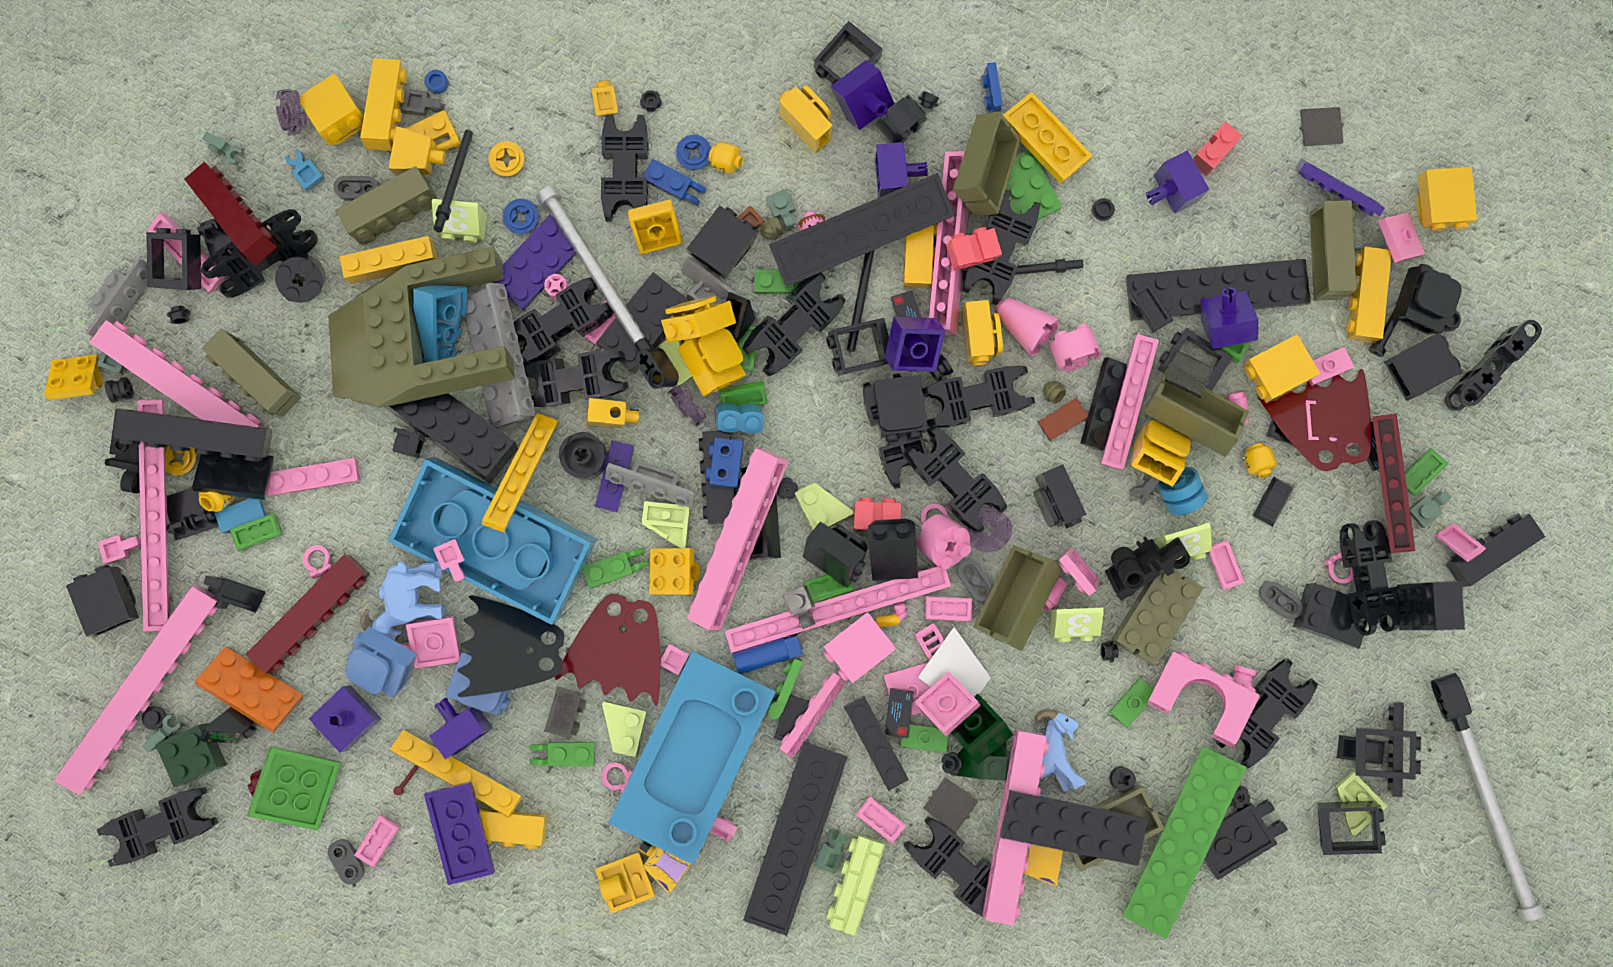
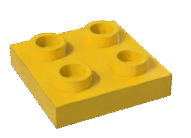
M98 355L52 360L44 392L45 397L48 400L92 395L95 389H101L103 378L99 370L100 366H97L100 359Z
M650 549L649 594L693 595L694 582H697L700 577L699 564L694 561V549Z
M640 851L595 869L602 897L607 902L611 914L656 896L648 872L643 867L644 861Z

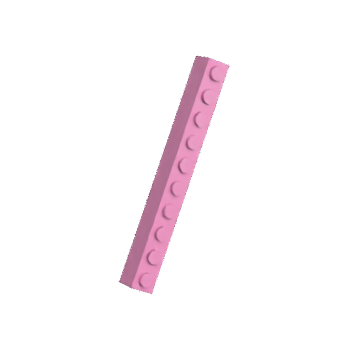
M195 582L57 774L54 782L79 795L84 788L87 790L91 788L97 779L93 775L98 769L103 770L110 760L107 757L111 750L117 751L124 741L121 736L125 730L130 732L138 721L135 719L139 711L144 713L151 703V700L148 698L152 692L157 694L165 683L162 680L166 673L171 674L179 663L175 661L179 654H186L192 645L189 642L194 634L198 636L206 625L203 623V620L207 615L212 617L217 610L215 607L217 602L214 599L215 594Z

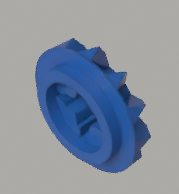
M688 135L681 139L677 145L676 156L678 162L684 168L691 169L692 171L703 169L709 163L711 146L700 135ZM696 148H699L698 154L700 157L694 156L690 159L688 149L694 151Z
M513 200L507 204L503 211V222L512 233L523 235L524 233L532 232V229L538 224V210L529 200ZM516 210L522 214H527L525 216L526 224L520 220L516 221L518 218Z

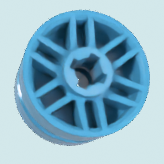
M1184 467L1183 472L1173 487L1162 481L1158 483V489L1164 499V503L1168 511L1173 515L1192 513L1201 508L1208 499L1199 473L1192 467Z

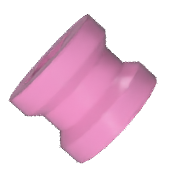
M552 274L545 280L544 286L549 296L558 300L556 294L567 288L569 284L563 276Z
M1234 665V676L1232 677L1234 682L1241 686L1246 684L1253 687L1252 679L1256 677L1257 671Z

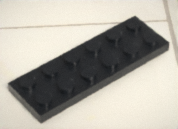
M1009 790L1000 837L1139 866L1148 819Z

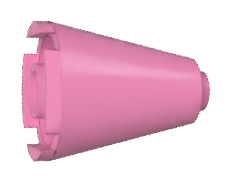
M1010 297L1006 300H1000L995 308L997 313H999L1000 321L1031 356H1035L1041 351L1038 348L1040 345H1047L1059 326L1057 322L1060 319Z

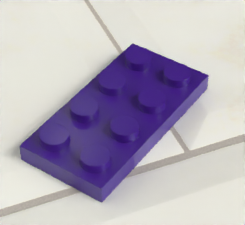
M1302 158L1296 166L1300 170L1299 174L1301 177L1310 182L1316 179L1319 181L1318 185L1331 194L1334 190L1339 192L1338 196L1343 201L1352 200V204L1354 202L1358 203L1357 207L1370 216L1374 213L1380 216L1385 209L1379 202Z
M549 215L503 264L504 279L492 282L504 284L507 297L523 311L544 290L545 280L552 274H558L576 255L575 250L552 215Z
M472 781L426 792L424 798L447 884L452 885L494 874L495 868Z

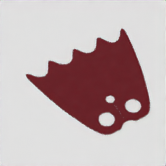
M1363 369L1359 370L1356 379L1353 381H1346L1340 375L1334 376L1327 387H1321L1317 384L1311 386L1308 381L1304 392L1298 394L1290 391L1280 396L1276 401L1266 403L1264 399L1258 396V399L1286 438L1317 469L1330 471L1337 469L1343 462L1357 464L1368 459L1371 448V414ZM1306 400L1316 401V404H1310L1312 437H1318L1319 440L1308 439ZM1330 435H1336L1337 441H1330ZM1349 443H1356L1360 446L1361 452L1357 456H1351L1346 452V446ZM1320 451H1330L1333 454V460L1330 463L1321 462L1318 458Z
M618 594L607 595L596 606L578 632L562 661L561 672L555 676V680H558L566 673H573L579 689L583 688L588 682L597 680L601 684L604 695L609 694L613 688L620 686L626 691L630 702H633L640 693L647 692L652 697L654 705L658 706L660 692V639L654 606L643 600L629 602L624 596ZM612 602H617L621 606L620 614L615 617L610 616L607 612V607ZM637 609L646 610L648 617L645 622L638 623L634 620V613ZM625 625L627 627L626 632L621 633L619 627Z

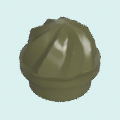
M776 217L773 219L767 218L761 225L760 233L767 240H776L779 235L783 234V230Z
M1053 380L1044 385L1043 394L1048 402L1057 404L1066 395V389H1064V385L1061 382Z

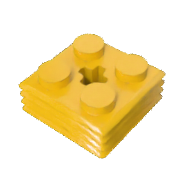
M671 200L628 210L629 222L641 255L683 244Z

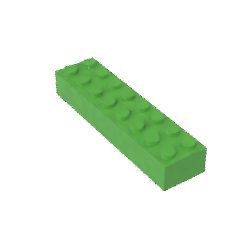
M1204 746L1201 748L1164 827L1165 830L1162 831L1125 909L1124 918L1167 940L1247 767Z

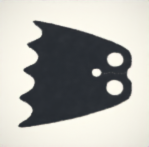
M474 595L469 596L478 606V611L476 614L464 618V622L473 628L474 636L470 640L461 643V647L469 651L472 658L468 664L457 670L470 681L469 687L458 693V697L513 690L549 680L561 672L562 658L559 656V649L564 644V632L555 624L551 625L524 610ZM545 632L554 633L556 636L555 642L550 645L544 644L541 640L542 634ZM532 646L534 652L527 653L526 648ZM547 657L553 660L554 666L551 670L544 671L539 667V661L542 658Z

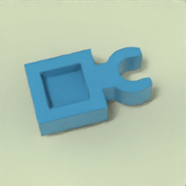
M296 149L294 151L298 155L297 160L292 161L288 156L285 157V160L289 165L296 168L291 173L308 192L325 178L310 159L305 161L304 155Z

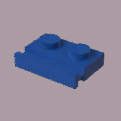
M996 62L987 63L984 74L981 75L982 89H986L987 97H984L985 110H989V113L1001 112L1003 103Z

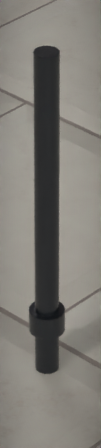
M468 129L464 131L442 203L438 205L435 213L437 218L433 229L438 233L443 231L445 222L451 214L450 206L473 137V132Z
M875 250L865 253L851 325L861 323ZM859 331L849 333L847 351L855 352Z
M1056 259L1055 262L1019 265L1015 275L1050 271L1062 273L1070 269L1083 268L1084 264L1083 259L1069 261ZM963 271V279H962V280L965 279L966 271Z

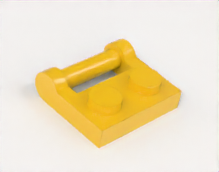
M445 110L405 128L428 136L434 142L449 135L451 139L436 145L435 150L447 151L453 147L457 149L461 144Z

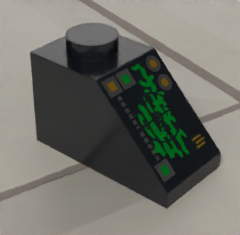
M230 707L204 727L199 739L202 742L239 743L242 739H249L257 731V723Z

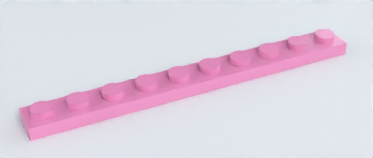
M138 400V411L164 414V400ZM141 442L139 444L143 631H160L169 618L165 448L146 447L145 442Z
M937 566L918 572V578L894 579L815 603V607L809 609L815 620V625L802 629L800 625L799 614L792 616L789 611L726 630L725 633L731 653L944 589L950 587L951 584L946 569Z

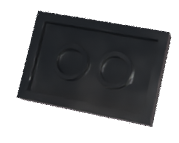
M216 451L210 455L200 454L192 485L193 491L215 492L221 495L265 500L274 464V456L264 457L262 461L244 460V455H238V458L220 457V452Z

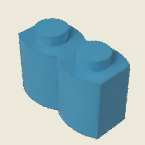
M720 403L716 405L715 423L717 429L723 432L741 430L746 433H759L763 431L764 414L761 407L754 404L737 406L732 403Z

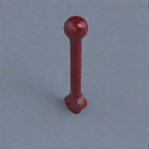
M415 765L400 786H396L393 789L395 795L403 794V788L417 771L418 766Z

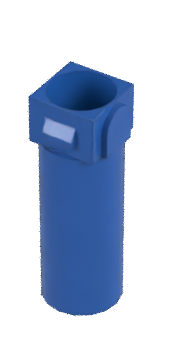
M794 634L734 652L733 658L738 673L744 674L791 658L794 659L803 655L798 636Z

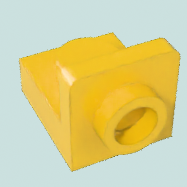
M609 80L597 81L596 86L591 88L596 116L618 113L614 83L609 84Z

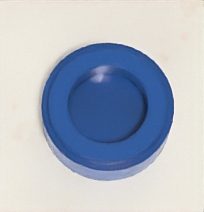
M432 70L427 73L425 85L430 92L441 94L448 88V78L442 71Z

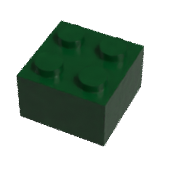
M976 694L974 698L981 706L951 731L950 734L975 763L979 765L1011 738L1013 733L990 705L979 694Z
M209 723L196 725L156 744L173 787L188 784L227 765L218 743L202 742L199 739L204 727Z

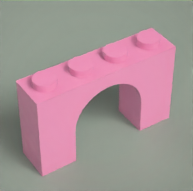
M1173 652L1147 705L1168 715L1183 688L1194 683L1209 685L1219 693L1223 702V713L1211 738L1233 748L1260 695L1255 693L1256 690L1249 685L1243 684L1241 686L1235 683L1234 679L1227 674L1221 673L1219 675L1213 672L1212 667L1205 663L1197 664L1191 661V657L1185 653L1178 652L1177 654Z

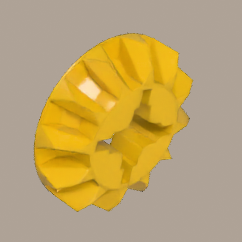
M500 142L489 153V165L499 176L510 177L511 175L518 174L519 170L524 167V153L520 146L514 142ZM506 151L510 158H514L509 161L508 167L504 161H501V159H505Z
M165 445L166 472L178 476L191 472L193 466L196 465V457L198 456L195 453V449L190 448L189 451L185 452L170 450V445ZM175 452L179 454L184 453V456L182 457L184 464L178 461L175 462L177 458Z

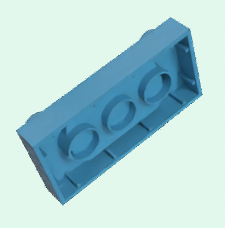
M436 457L425 459L388 542L432 563L438 561L433 548L456 539L465 561L459 563L465 575L463 580L551 625L559 620L597 538L521 500L504 533L482 525V519L498 488ZM449 567L444 569L445 571L451 573Z
M692 651L608 824L694 865L776 691Z

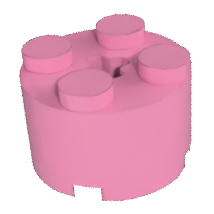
M1087 323L1079 325L1072 332L1061 331L1055 334V340L1049 345L1059 372H1062L1063 369H1065V372L1079 369L1088 365L1090 358L1094 357L1097 360L1102 355L1095 335Z
M937 514L930 517L921 526L922 532L920 537L917 535L916 544L919 551L943 569H949L971 552L969 532L950 516Z

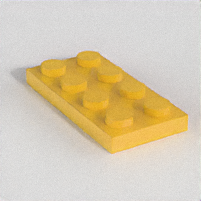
M1033 92L1029 93L1003 114L1009 123V127H1012L1021 138L1020 142L1060 184L1093 156Z

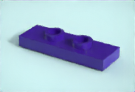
M611 441L607 464L603 472L595 507L618 512L624 485L614 484L610 480L605 479L608 463L629 470L634 451L633 445Z

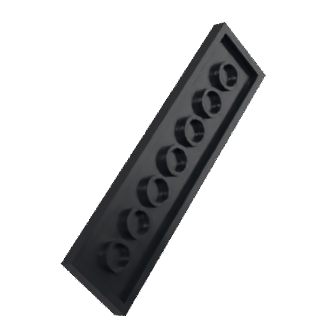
M936 173L769 244V247L787 287L955 215L939 174Z
M1306 259L1131 274L1126 276L1127 295L1149 282L1171 317L1201 314L1200 300L1222 296L1221 291L1224 288L1227 289L1228 294V287L1235 288L1237 292L1246 291L1254 309L1308 305L1311 303ZM1128 296L1130 321L1144 320Z
M808 742L803 743L743 921L785 936L788 935L848 756Z

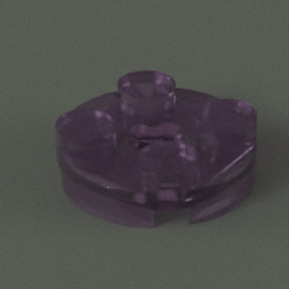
M278 90L276 100L280 99V106H276V112L280 126L283 131H289L287 133L288 136L298 135L301 133L302 126L307 124L306 115L303 111L301 112L299 105V93L297 90Z
M674 386L668 391V394L671 395V400L685 417L690 416L692 419L690 423L697 428L704 422L703 419L706 418L705 413L700 407H696L690 402L693 398L685 388L682 389L680 386Z
M994 507L980 508V522L984 527H986L987 523H990L991 527L995 528V532L987 536L986 532L978 534L966 526V530L970 535V544L981 552L991 553L998 551L1011 538V521L1007 518L1006 514L999 512Z

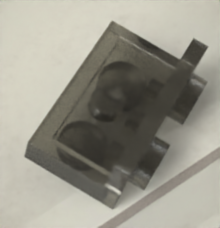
M557 686L544 732L562 736L568 740L572 739L573 735L576 736L580 727V722H577L579 713L584 712L587 700L584 699L585 693Z

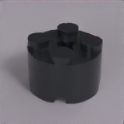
M908 94L906 98L903 97L886 112L885 119L882 120L880 118L875 125L890 143L906 142L911 135L910 132L916 133L924 126L928 119L926 117L927 114Z
M292 254L283 260L276 271L275 282L277 289L288 301L297 303L311 301L320 293L324 285V268L316 258L308 254ZM298 273L301 277L305 276L303 282L296 279Z
M578 432L570 435L560 446L559 459L563 469L577 479H595L604 471L607 464L608 451L605 445L591 433ZM586 452L588 458L582 460L579 457V454H584Z

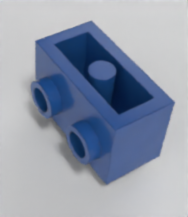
M715 438V443H710L709 457H713L712 466H707L706 480H710V486L738 489L743 441Z

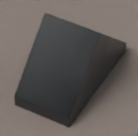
M728 292L726 301L731 302L736 323L725 327V329L732 334L736 343H738L755 320V316L749 299Z

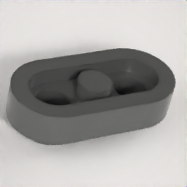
M341 176L334 182L333 189L339 198L354 200L367 193L368 187H373L374 189L380 185L370 176ZM350 186V191L345 193V187Z
M973 560L961 562L957 568L959 579L975 600L979 602L986 601L993 588V584L977 562ZM966 567L972 569V575L967 576L964 570ZM979 586H983L986 589L983 595L978 593Z
M1266 582L1260 587V599L1279 615L1286 619H1294L1301 615L1303 609L1301 600L1281 584ZM1269 589L1273 591L1271 598L1267 595ZM1287 603L1292 606L1289 612L1285 608Z
M339 839L329 846L328 857L340 879L346 884H354L363 878L365 868L361 860L354 856L356 851L351 842L346 839ZM337 848L342 849V851H343L342 856H338V855H337V853H336V849H337ZM349 868L354 871L353 876L348 875L347 870Z

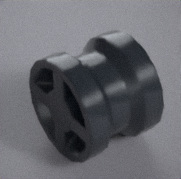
M940 354L936 372L929 373L938 382L943 380L945 375H950L954 371L947 359Z
M122 377L119 381L109 380L105 383L107 397L112 403L119 402L123 398L129 400L134 396L132 384L127 377Z
M1118 766L1111 770L1109 774L1111 785L1120 791L1131 790L1136 783L1135 774L1128 768Z

